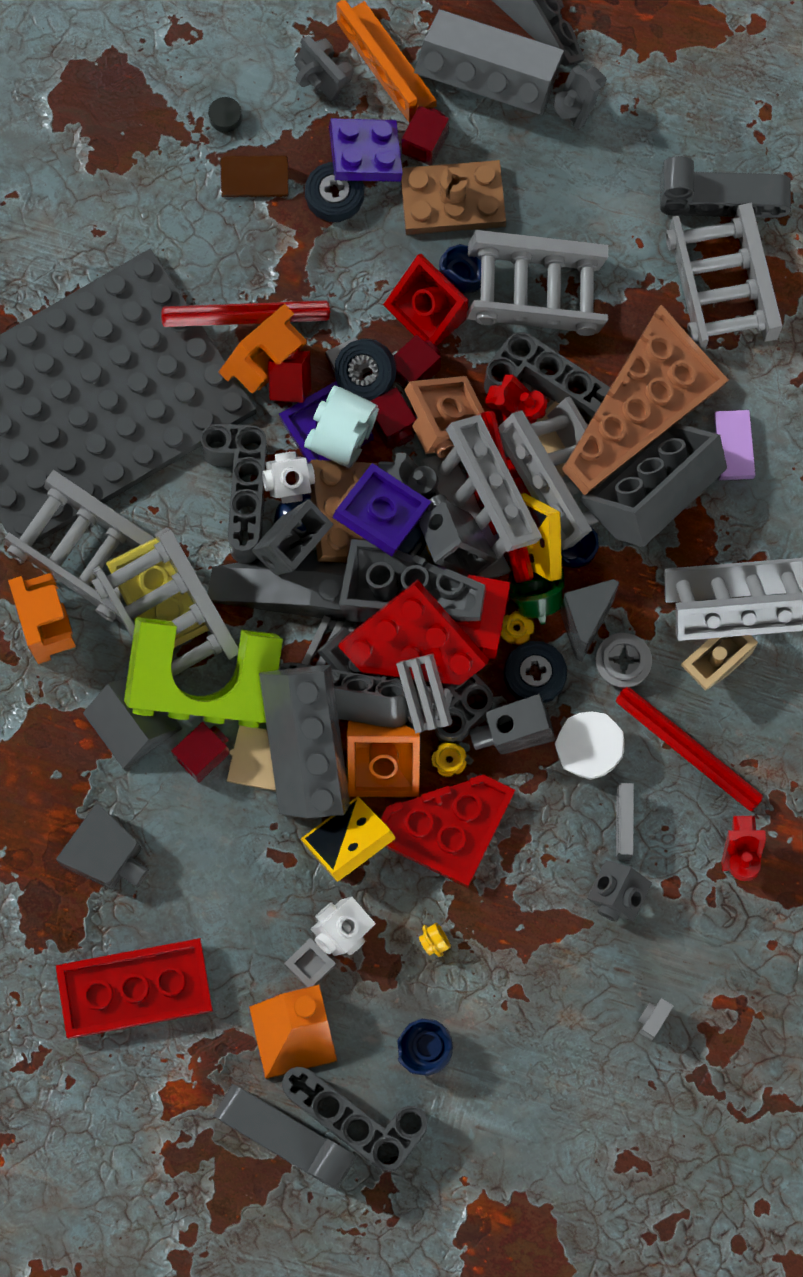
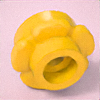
M514 611L511 615H505L501 632L502 638L507 643L515 645L528 642L530 634L534 632L533 621L522 616L519 611ZM519 625L520 630L516 631L513 627Z
M445 742L440 744L438 750L433 753L432 764L434 767H437L440 775L451 777L453 774H460L464 771L467 755L464 748L460 745ZM452 757L453 761L451 763H448L446 761V758Z
M437 922L429 927L423 925L422 930L424 933L419 936V940L429 956L435 953L438 957H442L443 952L451 948L445 932Z

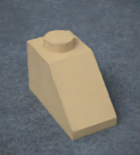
M751 635L709 638L681 666L706 691L726 678L753 653L758 642Z

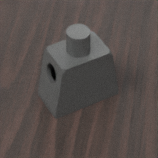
M443 494L429 499L431 501L428 508L430 512L420 519L419 526L436 564L468 577V574L477 576L498 560L469 512L449 503Z
M308 499L281 516L255 545L252 551L275 575L293 572L334 524ZM301 522L305 525L306 531L297 529L302 526Z
M540 694L486 712L488 724L469 730L475 750L495 745L500 754H507L556 741L548 709ZM513 726L510 732L503 733L506 727Z
M97 803L56 858L63 868L109 889H113L121 878H124L135 887H139L149 873L148 868L135 860L141 851L139 843Z

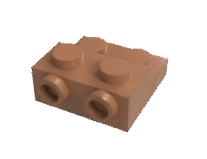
M467 376L410 381L404 389L418 417L412 427L425 453H436L439 458H445L454 447L446 431L450 423L477 416L484 412Z

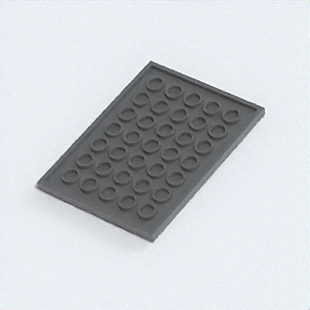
M151 248L0 334V522L7 533H11L18 539H20L48 499V491L44 489V485L52 470H55L102 503H106L201 447L200 437L202 431L211 424L238 425L257 414L255 406L236 377L234 376L227 382L219 373L225 361L202 326L164 327L162 325L161 310L163 307L188 306V304ZM67 503L64 506L60 505L33 545L76 521L78 518L76 513L78 511Z

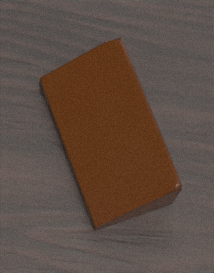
M286 155L221 156L222 197H288L289 165Z

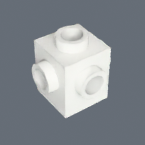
M292 451L275 454L274 461L265 462L266 470L262 471L265 491H270L271 497L281 498L282 503L302 501V494L311 493L310 485L315 484V474L312 463L307 464L306 458L296 457V452ZM294 471L296 483L289 485L286 482V475Z
M351 896L341 899L336 905L332 902L326 905L315 916L318 922L311 928V931L317 936L315 942L325 953H332L333 956L345 953L352 955L365 943L363 936L376 923Z

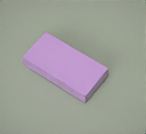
M715 411V433L720 434L727 469L719 476V480L754 479L755 465L750 411Z

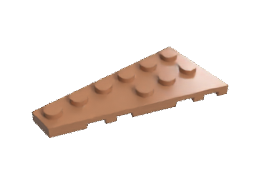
M662 305L654 313L562 468L564 473L584 495L591 492L729 381Z

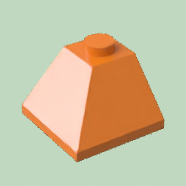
M348 721L349 797H419L420 733H415L414 729L406 725L387 728Z
M319 985L283 993L249 1007L266 1079L285 1075V1073L295 1067L310 1069L338 1062Z

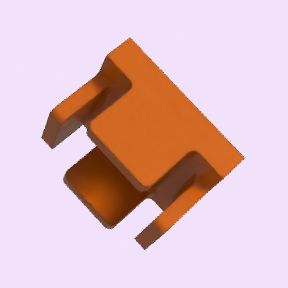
M286 304L281 306L237 345L219 370V373L227 382L235 376L251 393L260 391L269 383L268 361L270 358L276 364H281L298 348L299 351L302 350L307 340L290 323L294 313Z
M52 573L29 580H24L22 576L8 580L27 646L38 664L50 661V655L76 647L66 608L60 602L57 593V582Z

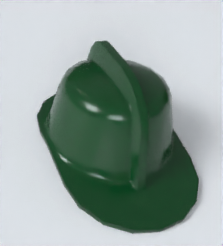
M563 568L562 577L559 580L549 581L533 572L534 578L523 583L515 581L512 570L508 577V582H510L509 597L515 602L522 616L538 618L541 625H545L546 616L557 612L562 607L563 589L565 587Z

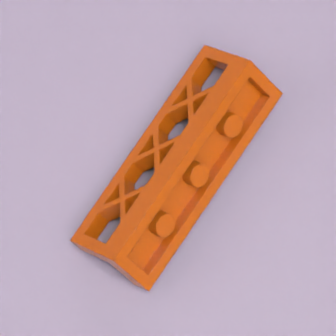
M346 0L337 2V24L407 121L411 122L419 105L427 109L436 107V98L420 76L414 73L412 65L366 2L363 1L353 8L350 7Z

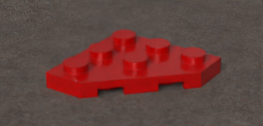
M418 579L338 644V647L361 672L400 677L396 663L433 654L441 683L453 685L463 684L484 668L489 661L487 656ZM421 664L424 680L429 681L425 664ZM409 667V668H410L411 675H412V679H414V675H413V672H412V668Z
M482 774L470 778L469 781L450 787L446 786L422 794L420 797L389 805L386 807L381 820L392 831L396 839L385 846V848L468 888L515 794V789Z

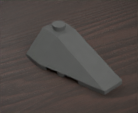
M492 0L536 41L565 50L561 61L564 67L580 63L584 60L572 26L563 20L560 11L564 7L562 0Z
M351 539L339 606L347 621L365 622L418 579L455 622L481 621L486 586L452 570H444L432 565L426 559L417 555L411 556L397 550L391 557L367 540Z
M311 550L293 572L280 575L272 573L260 559L247 564L238 562L212 567L208 595L213 603L322 619L325 615L330 617L331 620L345 622L346 618L339 606L347 563L318 562L317 550Z

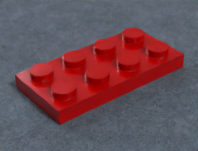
M201 938L56 965L67 1039L213 1012Z

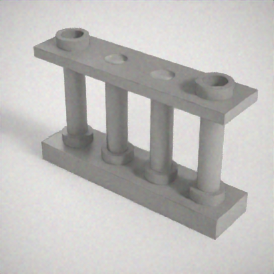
M752 203L738 205L735 218L731 219L729 223L683 231L679 216L672 217L670 228L665 231L668 250L674 251L690 317V323L687 324L688 335L705 353L709 336L756 328L757 331L762 330L764 342L778 340L783 325ZM733 236L734 239L739 238L741 249H739L738 253L690 261L686 244ZM739 266L747 270L749 280H746V284L697 292L694 274ZM746 297L755 302L757 311H754V315L705 323L701 305Z
M475 230L468 243V256L478 257L481 260L480 300H474L466 313V319L476 320L477 323L482 325L505 323L576 331L577 334L583 336L594 335L601 331L608 321V314L594 313V272L599 271L608 259V245ZM496 260L511 261L514 264V304L494 302ZM530 263L541 264L547 268V308L527 306L528 264ZM563 267L577 268L580 271V311L561 309V268Z
M570 396L563 399L547 415L548 419L530 424L524 412L518 411L512 413L498 427L503 448L531 496L560 511L561 548L563 550L573 547L592 531L590 525L599 522L590 511L581 512L572 496L581 493V491L572 481L564 483L555 467L556 465L566 463L587 428L586 422ZM556 431L565 448L547 454L538 436Z
M481 415L451 422L446 428L454 445L445 458H439L437 455L425 458L420 463L422 466L431 467L436 472L439 481L435 490L436 495H445L449 503L469 512L473 516L498 559L477 576L493 579L508 574L511 571L504 557L506 551L509 552L535 544L541 539L542 535ZM460 461H462L469 475L467 480H465L458 466ZM475 491H477L484 505L482 510L473 495ZM491 521L500 537L497 541L488 525Z
M52 470L44 485V489L48 491V499L20 539L11 533L7 534L4 545L9 547L7 553L19 562L24 563L28 560L47 574L52 573L56 580L97 606L95 611L101 617L110 622L116 619L122 623L109 598L106 597L102 600L97 591L90 587L91 581L96 579L93 569L98 566L102 569L118 545L123 546L126 543L132 548H136L154 539V537L55 470ZM67 503L78 511L76 513L78 518L48 559L31 546L59 506H64ZM97 523L107 530L105 533L107 538L80 577L77 578L63 569L61 565L89 525L94 526ZM116 587L114 591L122 603L124 599L118 587Z
M166 527L154 534L158 540V543L153 545L155 549L112 574L106 576L99 566L93 569L97 577L91 581L102 600L106 597L109 598L132 639L135 626L132 619L178 592L181 594L188 593L194 604L189 606L190 610L172 620L177 626L176 634L195 623L199 625L205 623L211 635L206 637V642L172 661L171 670L173 677L213 653L216 655L222 653L228 660L238 655V646L171 529ZM161 561L164 564L170 561L176 574L171 576V581L126 607L122 605L114 588Z
M803 558L664 569L665 602H678L676 603V637L678 641L803 631Z

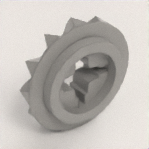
M617 633L607 637L600 644L596 653L595 662L598 675H601L608 685H614L621 689L632 686L637 687L647 678L652 667V654L648 645L641 638L630 633ZM623 648H625L627 659L634 662V664H628L624 674H622L620 664L613 661V659H619Z

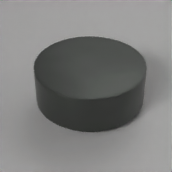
M221 97L211 103L208 115L214 129L220 132H231L239 127L242 121V111L236 100L230 97Z

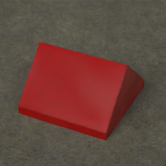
M418 254L383 305L414 336L417 334L423 341L429 340L437 346L467 320L466 313L469 300L422 254Z

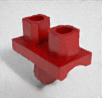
M505 375L502 385H491L485 399V403L491 409H499L503 413V421L512 413L523 411L530 424L536 423L537 419H542L546 415L545 410L548 403L547 398L540 391L530 392L514 375Z
M734 816L732 819V830H728L721 860L722 871H730L732 876L740 881L753 880L758 876L761 869V858L766 842L765 830H756L755 816Z

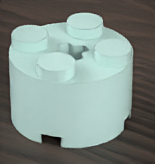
M334 385L326 402L321 401L314 414L313 420L317 421L318 424L316 429H312L308 434L304 447L333 462L351 468L362 452V449H360L365 439L368 440L378 415V405Z

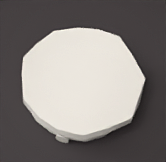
M582 712L569 717L561 728L555 742L557 755L563 769L589 780L605 776L623 758L624 732L604 713Z

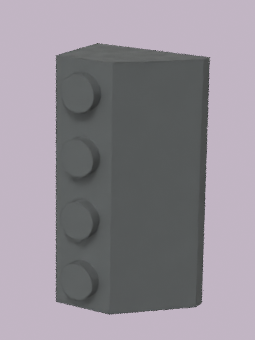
M439 9L423 41L414 73L544 115L565 50Z
M677 423L587 495L583 494L580 497L581 502L616 539L645 547L727 469L720 434Z
M331 664L260 672L259 676L279 814L302 818L344 815L350 807V798Z

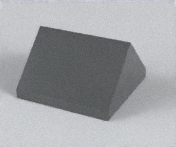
M612 579L564 594L560 614L575 659L581 662L584 659L614 602L619 586L618 581Z
M127 677L108 683L83 712L124 770L182 729L176 719L168 717V712L154 711V716H142L132 713L133 708H128L124 702Z

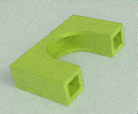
M136 617L124 702L128 708H133L132 713L142 716H154V711L168 712V717L178 720H189L190 715L204 716L203 721L215 724H224L225 719L239 720L238 725L251 728H259L260 723H266L259 673L279 670L283 643L281 637L273 633L241 630L237 663L232 678L219 691L209 695L197 696L179 689L172 676L171 665L177 626L172 621Z

